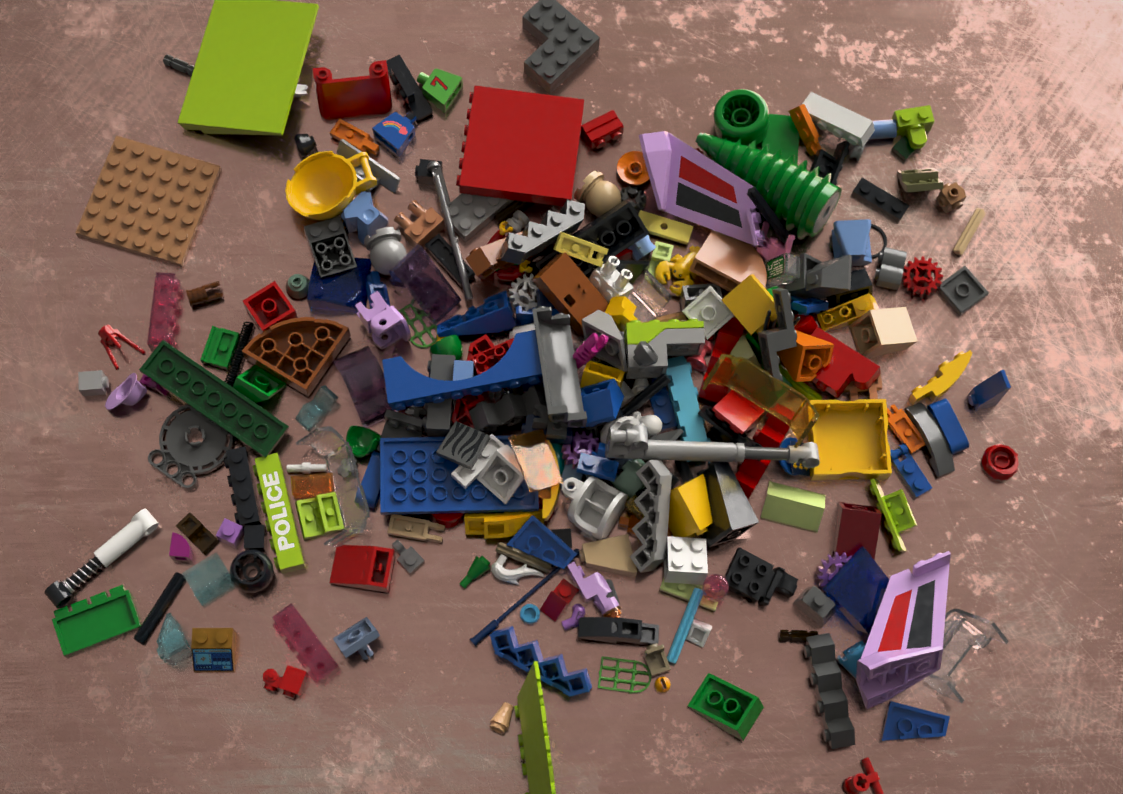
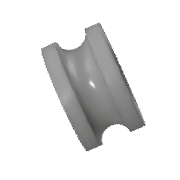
M856 145L850 158L855 157L859 161L865 146Z

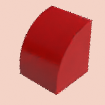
M797 313L794 317V321L797 317L801 318L794 327V330L811 335L818 327L812 316Z

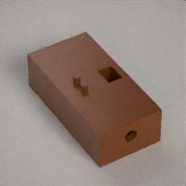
M566 252L557 254L531 279L559 313L570 314V326L579 336H584L582 319L597 310L605 312L609 304Z

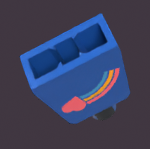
M410 111L404 117L394 112L372 128L373 136L400 157L415 136V127L412 124L417 120V117Z

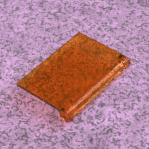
M543 429L508 437L530 493L564 483Z

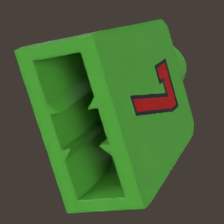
M437 68L433 70L430 76L421 72L417 78V82L423 85L422 93L425 98L444 113L463 87L462 77Z

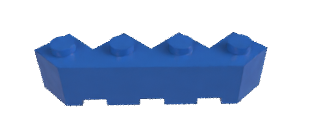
M513 626L496 630L490 634L496 655L509 660L526 672H529L534 661H538L541 681L556 687L569 697L591 690L592 684L587 668L568 673L562 654L543 659L538 640L519 645Z

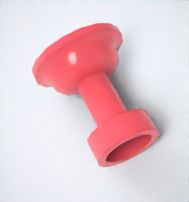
M705 340L701 355H693L686 359L687 362H690L693 370L699 372L707 370L704 357L706 353L712 352L714 345L710 341Z

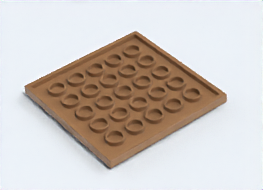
M116 135L75 233L83 238L182 267L220 174L221 167Z

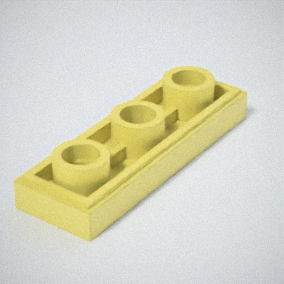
M640 210L638 216L650 234L688 245L693 226Z

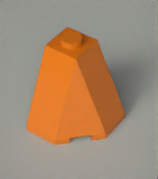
M795 330L797 333V346L777 351L776 353L793 381H812L817 376L815 373L822 366L825 368L830 363L834 344Z

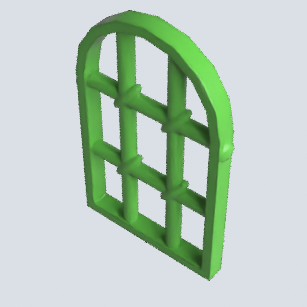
M420 299L398 310L399 313H403L407 319V324H410L415 332V335L409 340L414 346L428 348L436 342L437 337L434 338L430 331L434 327L437 331V325ZM418 302L425 311L420 315L413 306ZM409 307L416 314V317L411 320L404 311ZM426 314L433 324L430 327H427L422 320ZM417 319H419L424 327V330L418 332L413 325ZM427 332L433 342L426 345L422 339V334ZM418 337L423 345L416 344L413 339Z
M601 657L598 689L632 694L645 691L650 685L651 675L644 663L636 660ZM603 659L617 661L616 666H603ZM620 661L633 663V669L619 668ZM636 664L642 665L646 668L647 672L636 670ZM602 669L615 670V677H602ZM618 672L632 673V679H618ZM635 674L649 675L648 683L635 681ZM601 680L614 681L613 688L600 686ZM617 683L631 684L630 690L617 689ZM636 684L645 686L641 690L633 691Z

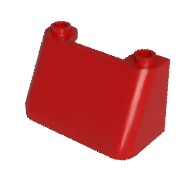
M387 60L373 62L369 67L368 76L333 79L331 71L326 67L313 68L319 112L323 119L338 120L383 115L391 111L392 98Z

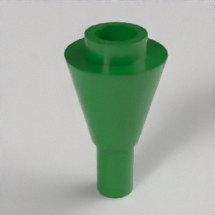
M476 555L467 575L459 584L466 588L473 579L475 580L491 569L488 566L490 562L481 555L479 558Z

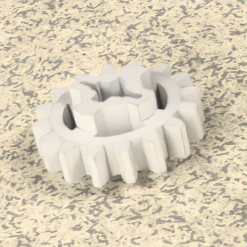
M524 274L523 279L518 277L516 278L517 283H511L513 289H509V294L511 295L509 300L514 301L512 303L513 308L522 306V310L527 311L533 307H538L535 301L537 300L536 290L539 288L531 280L534 277L533 274L530 275V278H527L526 274ZM527 289H528V291L530 292V294L532 295V299H531L530 296L528 295Z

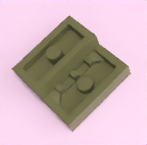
M934 168L897 171L899 181L906 192L943 189V181L938 178V171Z

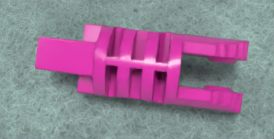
M593 333L576 349L573 358L576 359L578 369L589 362L607 344L608 336L600 335L598 337L597 333Z

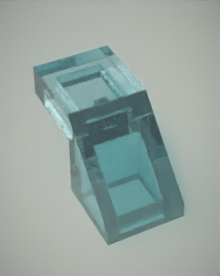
M326 385L321 386L314 399L302 406L295 419L310 431L331 411L339 397Z

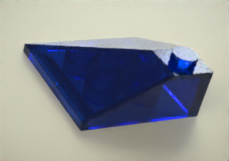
M354 258L357 268L320 278L314 262L307 296L309 308L359 312L355 307L359 302L366 308L368 297L366 282L368 281L367 275L371 271V260L367 258Z
M861 546L825 585L823 590L856 630L869 634L890 579L867 550Z

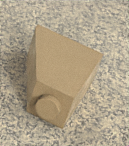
M628 534L584 543L581 547L582 550H579L580 560L585 562V566L588 568L634 577L637 574L636 565L630 558L633 552Z

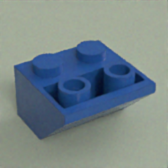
M615 378L580 388L583 409L587 415L586 427H593L599 423L611 422L616 419L624 395Z

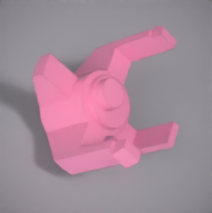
M764 221L761 231H764L766 241L763 242L764 246L757 247L756 251L767 262L783 255L784 260L788 259L795 235H788L786 244H783L775 237H770L769 239L766 237L769 224L767 221Z

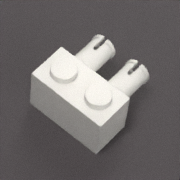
M610 256L607 262L602 267L594 269L589 277L590 282L608 303L612 297H628L634 288L629 283L633 276L632 273L628 275L630 271L627 269H623L621 273L616 270L620 261L618 259L615 262L617 259L615 256Z

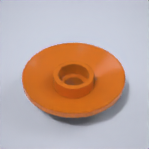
M630 151L621 156L617 163V173L622 181L629 185H642L649 181L650 178L642 152ZM637 169L638 172L634 173L632 172V170Z

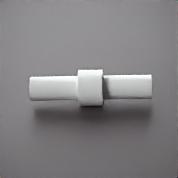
M304 462L300 465H287V472H302V474L326 472L327 470L326 464H311V462Z

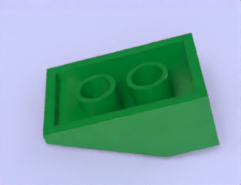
M710 673L707 674L688 704L690 709L725 732L743 741L764 709L759 697Z

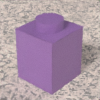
M225 518L216 537L220 542L237 549L244 536V528Z

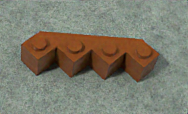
M506 238L499 239L480 248H475L465 258L477 277L485 279L497 269L506 271L514 265V263L501 260L502 244ZM555 244L546 247L542 252L545 253L554 247ZM537 255L531 256V257H529V258L526 259V260L530 261L531 259H533V258L536 257Z

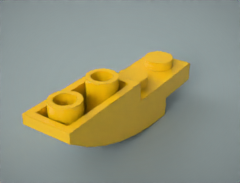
M971 350L966 353L962 351L953 357V361H945L940 364L935 374L936 376L928 380L927 385L924 387L919 385L911 391L912 394L909 397L911 404L914 405L926 397H929L934 402L945 394L955 384L968 365L972 355Z
M542 509L533 512L465 514V535H484V539L514 536L532 515L544 524Z

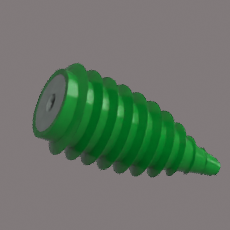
M700 133L696 138L695 142L707 153L708 157H711L717 164L753 187H756L782 223L786 221L788 232L798 228V239H803L808 235L810 237L817 235L837 206L842 189L831 183L832 174L829 173L824 178L820 177L819 166L812 171L806 170L807 160L800 165L794 164L795 154L786 160L782 158V149L778 150L775 154H770L769 144L760 150L755 149L756 141L747 146L741 144V139L737 142L728 141L727 138L721 139L707 133Z

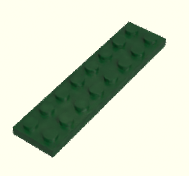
M164 340L161 341L139 369L149 379L265 458L272 452L289 429V426Z

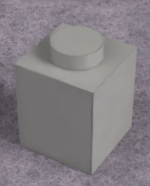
M102 370L78 372L79 392L82 396L106 394V388H109V379Z

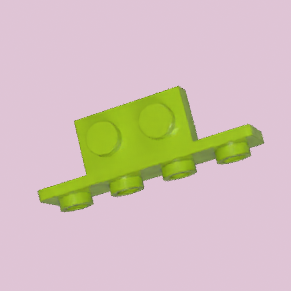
M872 478L870 479V490L874 496H877L879 511L884 513L886 518L884 521L885 527L888 532L891 531L893 539H891L895 550L898 549L899 552H905L906 548L900 533L917 526L905 494L900 489L884 496L879 481Z

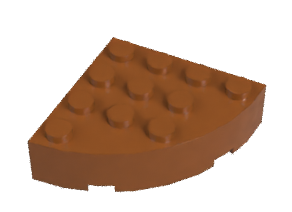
M314 317L293 318L276 323L269 327L270 329L261 334L259 333L246 345L242 353L246 360L309 397L351 334L348 327L332 320L314 319Z

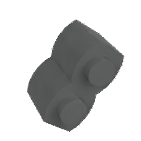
M887 247L884 248L883 252H879L877 263H880V268H876L874 279L877 280L876 286L894 290L899 289L907 252Z

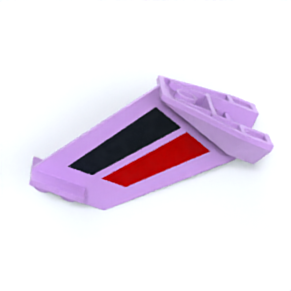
M661 131L639 135L643 157L658 210L754 246H764L763 242L766 241L763 230H760L759 223H762L761 215L756 211V206L747 196L748 189L752 188V185L679 140L671 133Z
M949 551L938 553L933 558L917 562L913 565V574L907 569L890 577L861 659L857 660L856 681L866 709L889 700L940 670L951 557Z

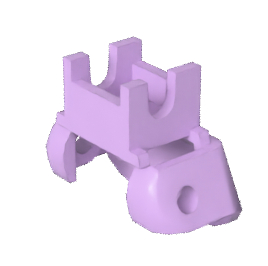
M378 291L370 295L373 302L371 304L372 309L365 308L361 302L355 305L359 311L356 313L366 327L368 333L372 332L373 342L378 348L385 349L401 338L405 341L411 339L410 329L404 317L394 306L389 307ZM383 321L387 322L385 325H380ZM386 334L388 336V339L383 340L381 338L382 335Z

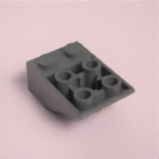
M340 216L304 226L308 246L320 278L357 268Z

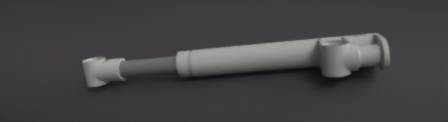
M634 425L626 430H614L613 427H609L605 444L606 458L743 462L744 459L786 460L787 463H802L806 468H814L820 464L818 446L814 442H807L801 446L772 448L745 447L744 443L648 440L647 427L644 425Z

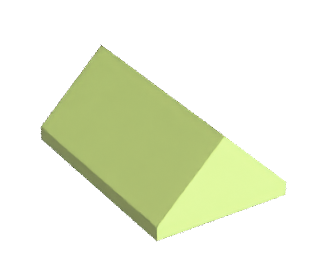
M769 481L760 518L818 532L825 509L826 495Z

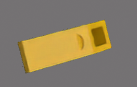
M868 293L819 313L817 317L821 329L827 332L849 326L869 310L878 309L875 298Z

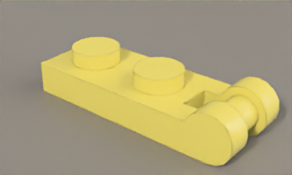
M561 231L554 246V250L558 252H566L569 256L602 267L604 255H607L609 250ZM594 251H597L596 257L593 258L592 255Z

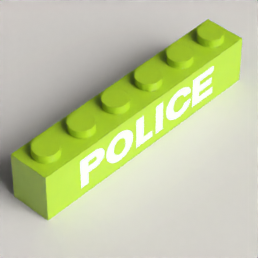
M274 453L266 458L264 456L254 458L256 464L253 465L255 477L258 476L260 481L257 484L259 495L263 494L264 498L261 506L263 513H267L268 516L265 524L267 531L272 533V539H269L272 551L275 550L277 555L274 558L275 567L280 569L282 574L304 569L305 564L279 455Z

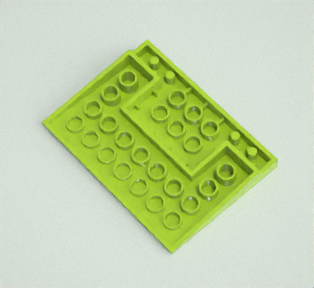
M214 0L178 124L185 130H201L204 134L283 136L319 5L277 0Z

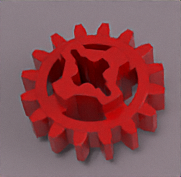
M922 256L921 260L914 257V263L908 261L907 266H904L902 276L904 280L902 284L908 285L906 290L910 291L912 289L913 295L918 292L920 297L923 296V293L930 296L931 290L936 293L937 287L941 286L942 282L940 280L943 279V275L940 273L942 268H936L938 262L931 263L932 258L926 261L924 256ZM910 272L912 273V276H913V279H912V280L910 279ZM932 273L934 274V277H935V280H934V281H933V278L931 277Z

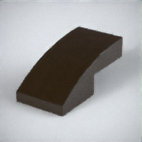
M190 512L176 525L204 555L220 542Z

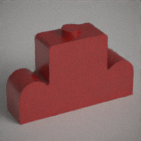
M819 327L811 334V336L834 344L830 363L825 368L822 366L815 373L817 376L812 380L819 390L827 391L838 398L851 381H854V385L858 389L866 390L872 386L881 374L879 365Z

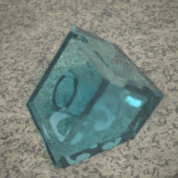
M171 613L166 614L156 641L159 646L156 650L165 663L168 662L174 666L191 657L192 651L178 620Z

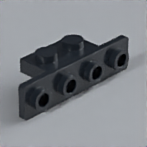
M401 55L387 60L390 79L394 86L397 85L400 97L407 102L417 120L419 121L433 114L432 108Z
M846 140L837 144L833 156L823 149L818 150L810 171L819 166V176L824 178L831 173V183L836 185L838 174L843 168L844 158L849 152L850 143Z
M704 405L698 412V415L713 426L707 433V436L714 442L744 443L745 447H762L759 443L752 441L746 433L738 434L734 432L728 422L725 420L721 421L715 416L712 407Z

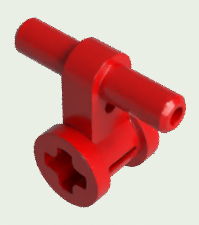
M868 757L862 759L867 776L863 773H858L846 778L844 781V789L848 794L864 792L869 788L870 783L875 794H884L878 781L880 780L879 775L874 771Z

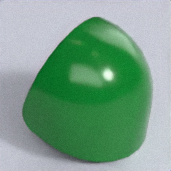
M450 335L433 344L429 349L431 357L432 354L455 355L456 360H461L463 346L457 335Z
M351 426L346 435V445L353 456L363 457L377 449L380 444L381 435L365 427Z

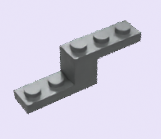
M783 288L772 289L778 327L758 332L767 389L774 391L781 390L783 377L779 371L780 359L776 352L797 346V333L794 330L793 324L794 314L790 306L791 296L788 289Z

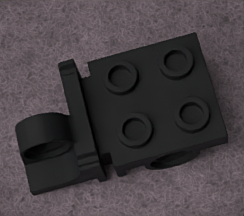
M739 547L734 554L722 584L729 587L731 592L742 597H748L753 602L758 601L759 605L766 606L769 605L775 590L788 597L793 596L799 579L789 575L781 567L773 569L774 565Z

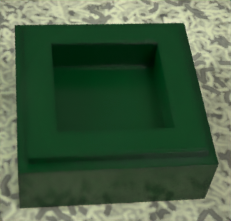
M904 135L891 150L906 161L917 149L911 148L908 138Z

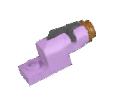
M575 562L567 565V571L577 589H579V593L585 603L594 600L593 603L601 611L603 617L617 618L622 615L620 602L612 580L605 579L598 572L583 578L585 574L580 565L576 566Z

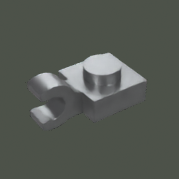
M398 539L392 544L393 549L400 555L397 561L410 575L425 562L412 546L406 550Z

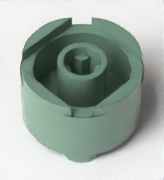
M632 459L626 462L622 467L624 471L620 475H616L614 482L610 481L617 490L628 495V501H631L637 495L636 492L639 493L646 487L636 474L646 464L642 459Z

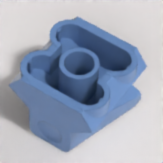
M361 192L341 214V218L344 220L343 226L348 229V233L358 231V240L362 245H365L364 238L367 235L370 237L375 235V230L384 228L388 224V218L373 206L371 192Z
M871 220L835 221L833 223L834 230H832L834 259L850 254L852 256L851 266H864L872 263L869 236Z

